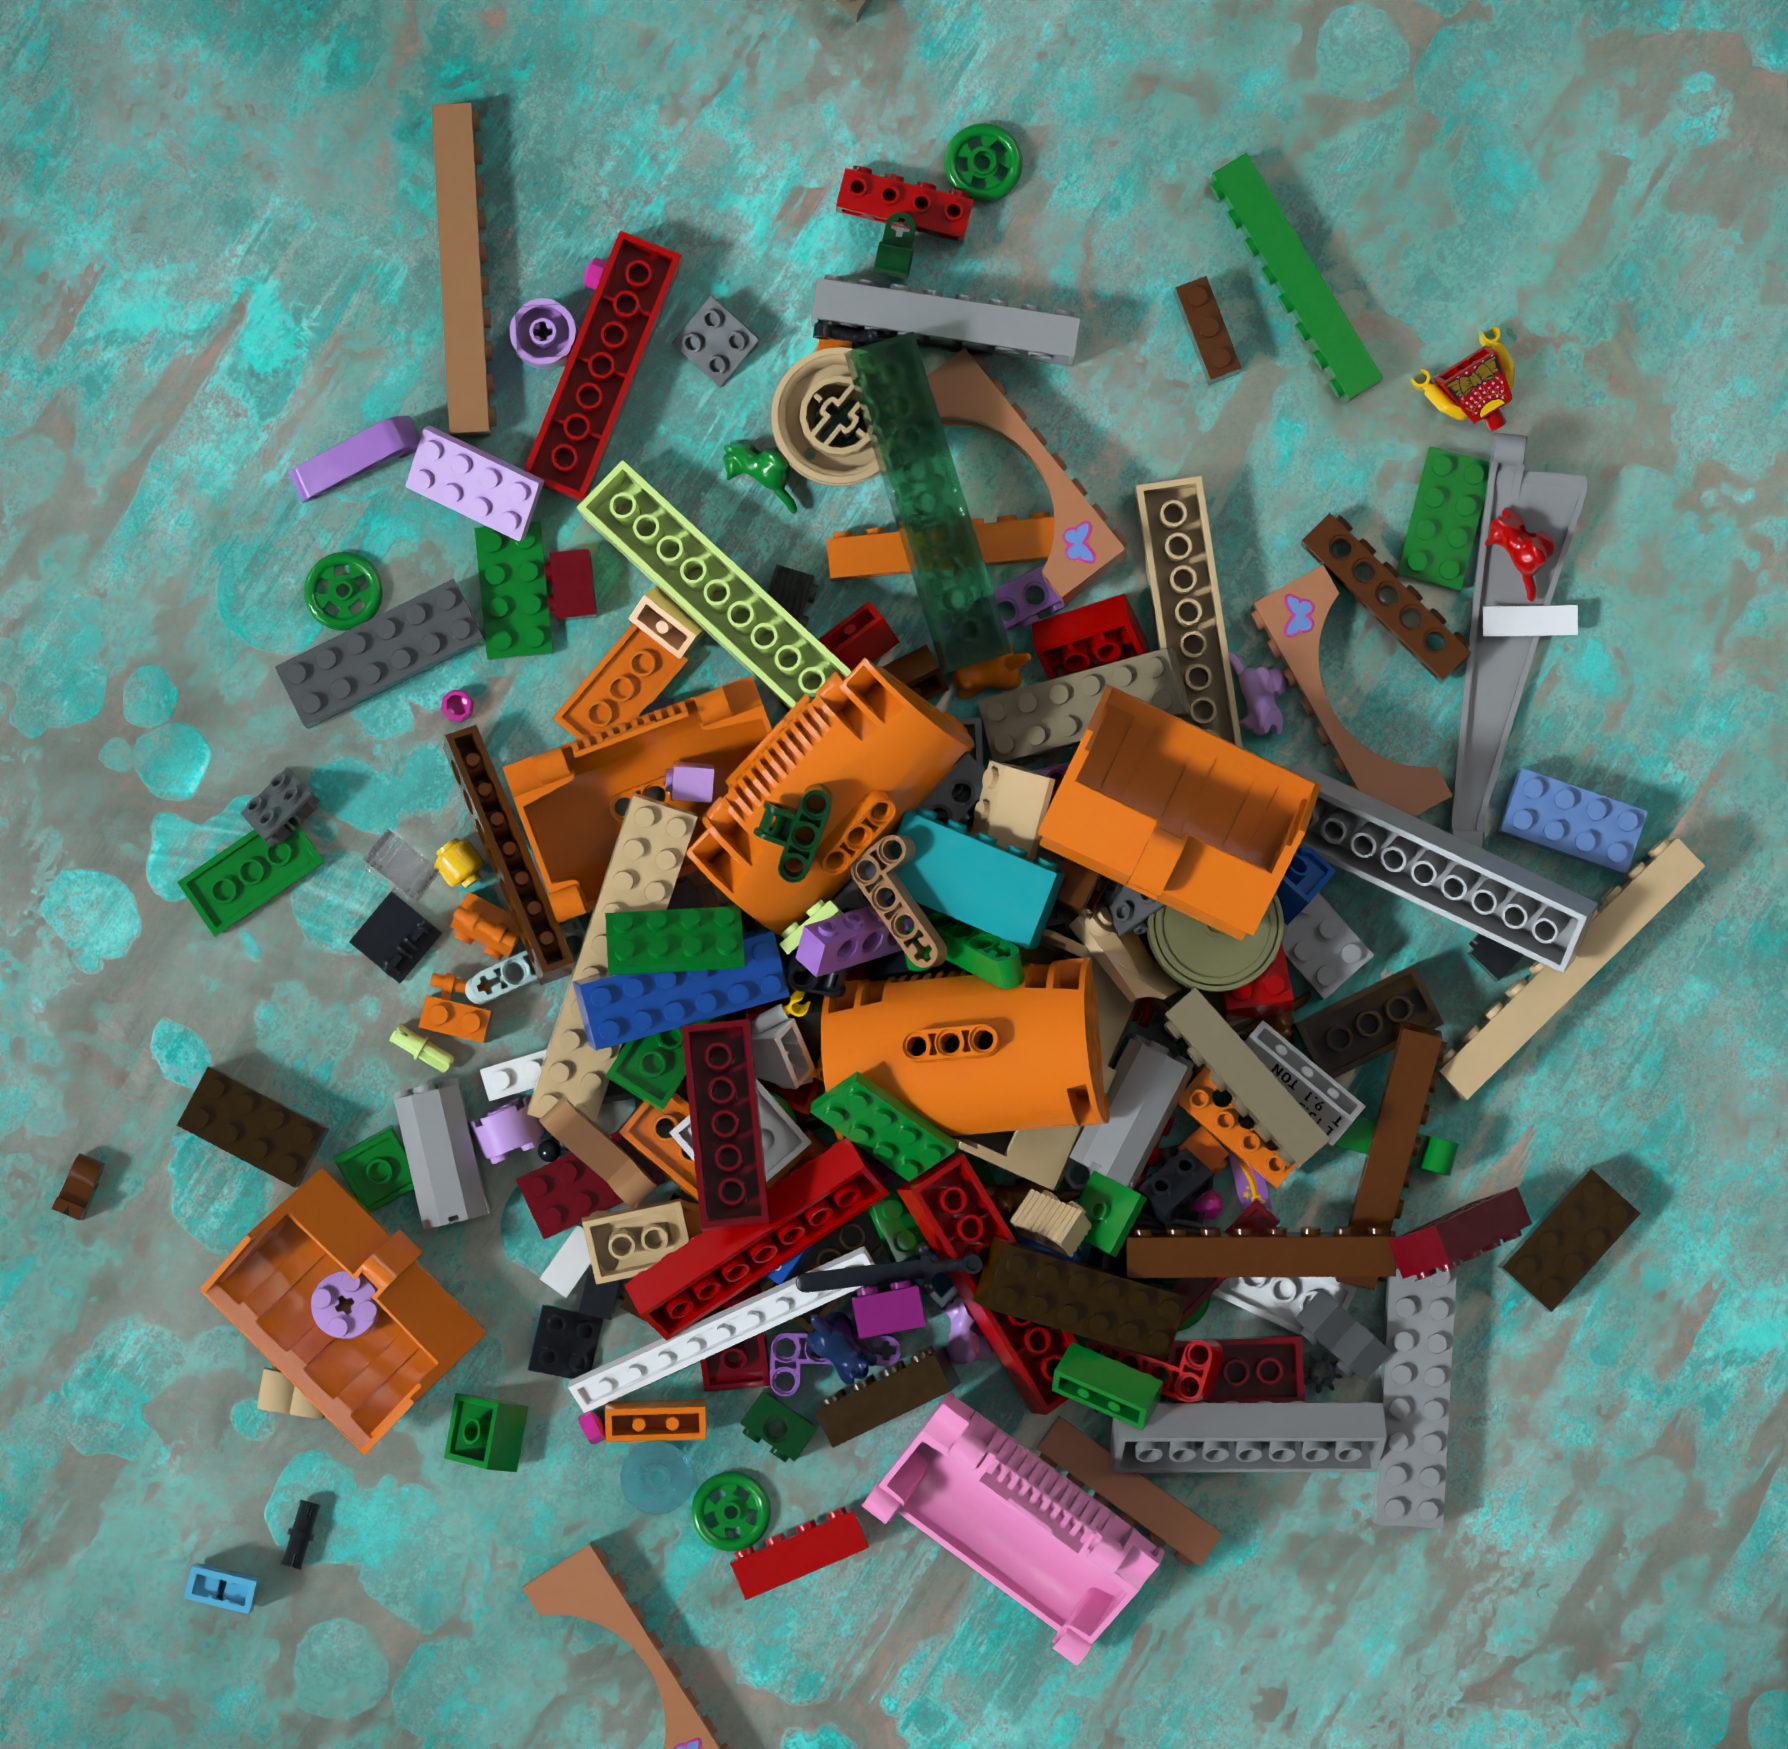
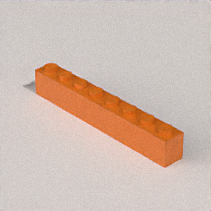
M1036 512L1030 514V519L1017 520V515H1005L997 517V522L984 523V518L964 520V525L951 527L950 521L931 523L932 529L918 530V525H903L898 527L899 532L885 533V528L865 530L866 535L852 536V531L832 533L833 538L826 539L830 582L1046 561L1052 548L1055 518L1050 517V512Z

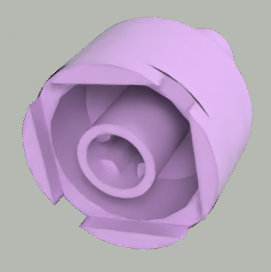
M547 298L528 301L517 311L510 323L511 343L515 352L525 364L536 369L548 370L557 368L568 361L578 336V331L572 315L560 303ZM547 327L548 332L552 333V335L547 336L546 341H541L539 336H535L541 333V328Z
M530 1095L524 1097L523 1103H520L519 1098H516L485 1111V1118L480 1119V1122H478L476 1116L469 1120L483 1157L485 1159L490 1158L492 1164L509 1158V1153L518 1147H521L522 1151H526L541 1144L540 1140L543 1139L542 1135L545 1133V1129L539 1121L540 1118L527 1114V1108L531 1099Z
M346 1271L333 1273L324 1278L312 1294L311 1310L313 1318L320 1329L330 1336L341 1339L362 1337L375 1327L379 1319L381 1306L372 1298L378 1289L362 1275L354 1280ZM343 1297L347 1300H354V1304L350 1306L352 1310L350 1314L346 1311H339Z

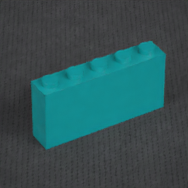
M918 807L917 811L906 810L897 835L910 837L916 846V853L913 860L896 874L914 900L919 904L1026 949H1037L1066 873L1057 870L1058 864L1039 857L1038 861L1026 857L1028 851L1009 844L1008 849L997 845L998 839L989 834L979 832L978 836L968 833L966 832L968 826L949 819L948 823L937 820V813L929 809ZM895 841L891 848L892 856L895 859H898L902 854V847L898 841Z

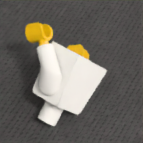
M804 991L793 992L789 1004L785 1006L779 1004L750 1021L756 1077L773 1082L784 1089H797L800 1085L813 1082V1078H818L824 1082L822 1057L819 1058L815 1068L795 1019L788 1017L790 1014L801 1017L807 1013L810 1001L805 1004L796 1003L804 998Z

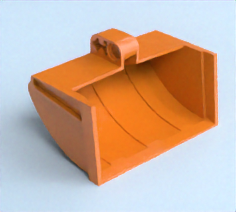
M1107 684L1039 827L1037 835L1042 836L1039 843L1040 846L1242 941L1246 934L1254 936L1306 833L1322 785Z
M322 1167L252 1229L199 1289L364 1456L423 1395L487 1334L483 1330L484 1326L418 1261L423 1252L400 1229L392 1235L330 1172H326ZM346 1271L354 1280L362 1275L378 1289L372 1298L381 1306L380 1316L375 1327L362 1337L341 1339L330 1336L320 1329L313 1318L311 1310L312 1294L324 1278L336 1272ZM343 1297L339 1311H346L350 1314L352 1312L350 1306L354 1304V1300H347Z

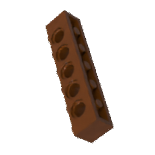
M1329 513L1302 539L1301 546L1320 565H1324L1327 572L1442 684L1469 658L1471 652L1467 648L1470 646V643L1459 632L1456 631L1452 634L1444 626L1447 622L1445 618L1434 608L1429 611L1420 602L1423 599L1421 594L1413 586L1408 585L1405 587L1397 579L1400 575L1388 562L1382 564L1373 556L1376 550L1365 539L1362 538L1358 541L1350 533L1353 528L1342 516L1338 515L1335 518ZM1338 542L1346 543L1350 548V554L1343 558L1337 557L1332 552V546ZM1366 565L1373 570L1374 576L1368 581H1362L1356 576L1355 570L1359 566ZM1386 588L1392 589L1397 594V600L1392 604L1383 603L1379 598L1381 590ZM1407 612H1415L1419 615L1421 623L1417 627H1408L1403 623L1402 616ZM1431 635L1440 636L1444 641V647L1438 651L1429 649L1426 645L1427 637Z

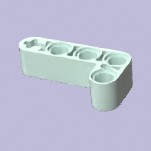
M578 917L566 920L560 925L565 940L570 939L577 944L578 952L576 955H572L574 962L577 961L586 934ZM523 951L486 968L470 978L465 986V993L468 999L474 1004H485L538 980L527 951ZM507 966H512L518 970L519 980L517 982L507 978L505 973ZM495 978L496 985L489 988L486 992L478 991L477 986L480 983L485 984Z

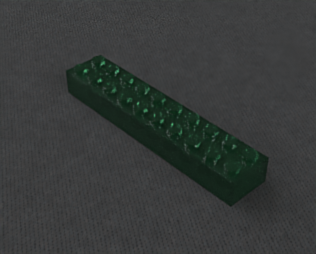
M914 332L844 353L942 673L952 672L1012 653Z

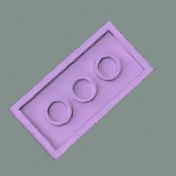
M429 425L423 429L405 487L520 542L526 537L544 480Z

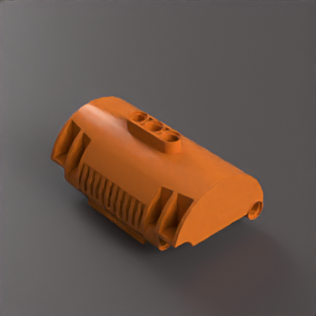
M866 658L847 677L836 670L815 692L817 696L813 700L809 695L805 694L727 778L725 782L728 785L727 789L729 792L725 796H720L700 817L707 830L685 852L707 878L728 898L756 921L780 936L795 921L801 926L808 920L810 916L806 912L822 899L826 904L828 901L833 900L853 878L851 874L853 862L879 840L888 835H893L900 827L905 811H915L957 766L959 758L965 752H970L975 745L967 729L947 711L942 713L883 667H877ZM813 784H823L832 793V808L810 870L802 881L797 883L787 882L779 875L778 871L779 860L784 846L764 840L753 833L755 827H759L765 811L763 807L764 801H774L798 809L805 789ZM818 794L811 795L807 799L810 807L814 809H821L826 805L824 797ZM776 816L773 817L770 825L771 828L774 826ZM802 826L796 830V834L801 840L808 841L815 836L813 829L808 826ZM793 857L785 861L786 868L791 872H798L804 867L798 858Z
M752 675L502 767L548 890V898L558 923L588 913L595 907L625 817L617 813L615 809L617 800L623 797L631 799L633 792L646 796L647 790L652 786H660L665 791L667 768L673 769L674 761L714 764L712 802L672 800V792L665 791V799L663 800L664 803L697 813L698 818L687 850L707 830L700 817L720 796H725L729 792L727 789L728 785L725 782L727 778L772 730ZM686 853L677 878L700 870Z
M1092 958L1052 961L1051 964L1041 965L1026 963L1023 966L1024 982L1011 989L999 988L967 970L962 972L954 970L949 973L944 971L937 974L926 973L924 976L914 974L912 977L903 975L900 978L893 976L887 980L877 981L870 979L845 981L846 991L842 997L833 998L824 995L821 1056L825 1092L858 1071L948 1136L1068 1125L1079 1127L1108 1124L1110 1110L1107 1094L1104 1093L1097 990L1093 980ZM985 1033H991L993 1035L991 1047L981 1050L979 1047L980 1037ZM958 1036L960 1040L959 1048L953 1053H948L945 1047L947 1040L950 1037ZM924 1039L926 1041L925 1052L920 1056H915L912 1051L914 1043L917 1040ZM835 1130L836 1136L839 1141H842L846 1138L841 1133Z

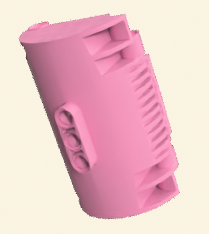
M948 1392L918 1428L861 1506L885 1524L888 1520L891 1522L898 1512L1058 1631L1052 1640L1054 1643L1052 1648L1077 1666L1087 1655L1094 1641L1138 1593L1148 1577L1160 1565L1165 1551L1160 1547H1156L1141 1535L1138 1530L1131 1527L1103 1504L983 1417L979 1412L954 1397L955 1395L952 1392Z

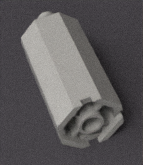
M1135 1034L1133 1039L1130 1038L1114 1069L1117 1072L1107 1093L1110 1110L1109 1123L1085 1126L1069 1157L1133 1190L1194 1072L1192 1068L1195 1063L1170 1052L1168 1048Z
M459 1078L439 1082L440 1088H438L437 1083L414 1087L415 1094L413 1093V1088L393 1093L424 1230L490 1214Z

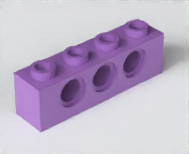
M1045 564L936 620V625L954 658L960 655L963 660L970 658L981 651L979 645L989 640L994 645L1009 637L1008 630L1019 624L1022 629L1031 626L1032 623L1039 621L1037 615L1049 609L1051 614L1069 605L1068 603L1064 605L1044 580L1042 570ZM1031 588H1038L1044 594V601L1039 605H1032L1025 598L1026 592ZM1003 603L1010 604L1015 610L1014 617L1007 621L1001 620L996 614V608ZM972 619H980L985 623L986 630L982 635H971L967 630V623Z
M895 898L885 901L886 904L892 906ZM871 905L805 925L796 959L814 976L819 977L902 951L903 949ZM910 916L904 919L903 927L905 931L914 926V921Z

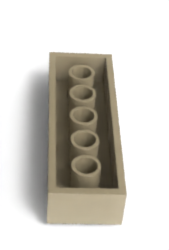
M1164 648L978 700L993 761L1010 764L1079 745L1107 684L1176 717L1191 714L1175 649Z
M1196 987L1165 1013L1164 1020L1166 1023L1163 1028L1176 1042L1180 1039L1185 1042L1189 1047L1186 1054L1198 1067L1204 1064L1211 1072L1208 1077L1209 1080L1220 1092L1226 1089L1234 1097L1232 1102H1230L1242 1117H1245L1247 1114L1250 1115L1257 1123L1253 1129L1266 1143L1270 1139L1279 1148L1276 1155L1288 1168L1294 1165L1299 1169L1331 1140Z

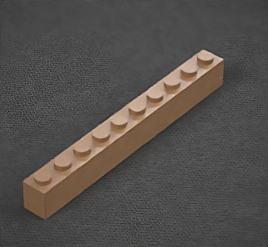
M472 103L432 105L449 433L453 437L491 435V427L497 426L496 407H490L489 394L495 393L494 374H488L487 361H493L492 341H486V328H491L490 308H484V295H490L489 276H483L482 263L488 262L487 243H481L480 230H486L485 210H479V197H484L483 177H477V165L483 164L481 144L476 145L475 132H481L480 112H474Z

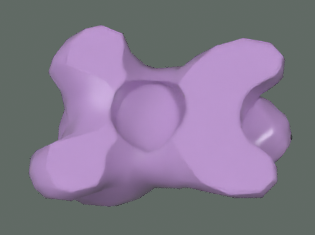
M1228 652L1230 665L1239 677L1240 689L1247 703V715L1243 720L1239 721V726L1247 728L1248 731L1255 733L1257 736L1268 733L1269 729L1274 734H1281L1283 717L1277 707L1276 698L1287 690L1286 677L1277 668L1269 670L1265 667L1245 668L1237 656Z
M957 1295L941 1309L939 1308L941 1312L946 1313L950 1317L951 1331L947 1341V1355L953 1367L955 1364L972 1363L975 1360H988L994 1350L961 1296Z

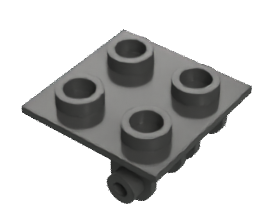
M710 295L672 344L721 387L744 358L757 348L760 338L714 296Z
M286 767L271 780L270 784L257 797L249 801L246 808L240 814L265 842L274 847L277 843L281 845L292 834L284 824L286 823L295 831L296 828L289 819L293 816L302 824L303 820L296 812L298 811L307 819L318 808L316 805L320 800Z
M1110 879L1103 893L1118 936L1120 937L1129 930L1134 931L1137 935L1145 933L1147 931V917L1164 906V904Z

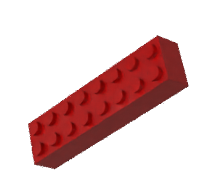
M620 230L524 468V471L544 480L542 488L579 503L590 494L682 265L683 259L681 254Z
M845 1138L834 1143L829 1150L814 1160L805 1162L800 1169L788 1177L778 1180L773 1187L767 1190L771 1225L706 1231L702 1234H697L687 1244L674 1252L666 1254L661 1261L646 1271L636 1274L624 1286L639 1315L668 1341L889 1195L890 1193L874 1165L851 1140Z
M952 1153L896 1190L939 1260L964 1257L966 1253L976 1251L982 1256V1269L976 1274H969L965 1270L946 1273L1030 1412L1048 1415L1070 1399L1052 1391L1054 1371L1071 1342L1078 1343L1072 1333L989 1310L973 1300L994 1236L1016 1243L1017 1241L964 1153Z

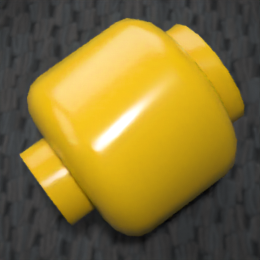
M455 838L436 852L438 857L435 860V867L448 885L457 887L462 884L466 889L481 878L478 872L483 868L484 860L470 841H459L458 838Z

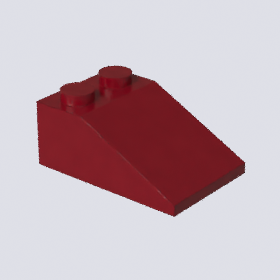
M760 1280L695 1323L762 1293L760 1290ZM766 1331L700 1360L705 1392L771 1386Z

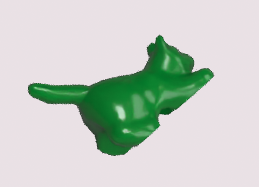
M731 441L730 445L724 446V451L727 452L723 456L727 480H731L736 475L747 474L766 488L773 490L791 513L795 514L797 512L794 499L785 490L791 466L780 453L778 447L767 448L760 452L755 446L744 442Z

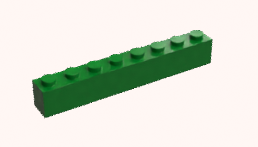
M1247 152L1213 172L1211 176L1213 183L1209 184L1214 196L1218 201H1225L1230 210L1226 214L1236 230L1238 228L1242 229L1247 238L1243 242L1253 258L1255 256L1259 257L1264 266L1261 268V272L1270 286L1276 285L1281 294L1278 296V300L1287 314L1293 313L1298 322L1295 324V328L1304 342L1310 341L1315 350L1312 356L1321 370L1326 368L1332 380L1329 381V384L1338 398L1343 396L1345 401L1349 402L1379 384L1383 376Z

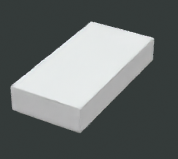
M580 1225L575 1227L540 1277L541 1281L565 1298L569 1296L591 1264L583 1227Z

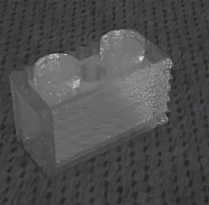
M388 828L363 859L369 864L365 870L380 882L384 877L395 884L392 891L406 902L410 898L418 902L440 874V869Z

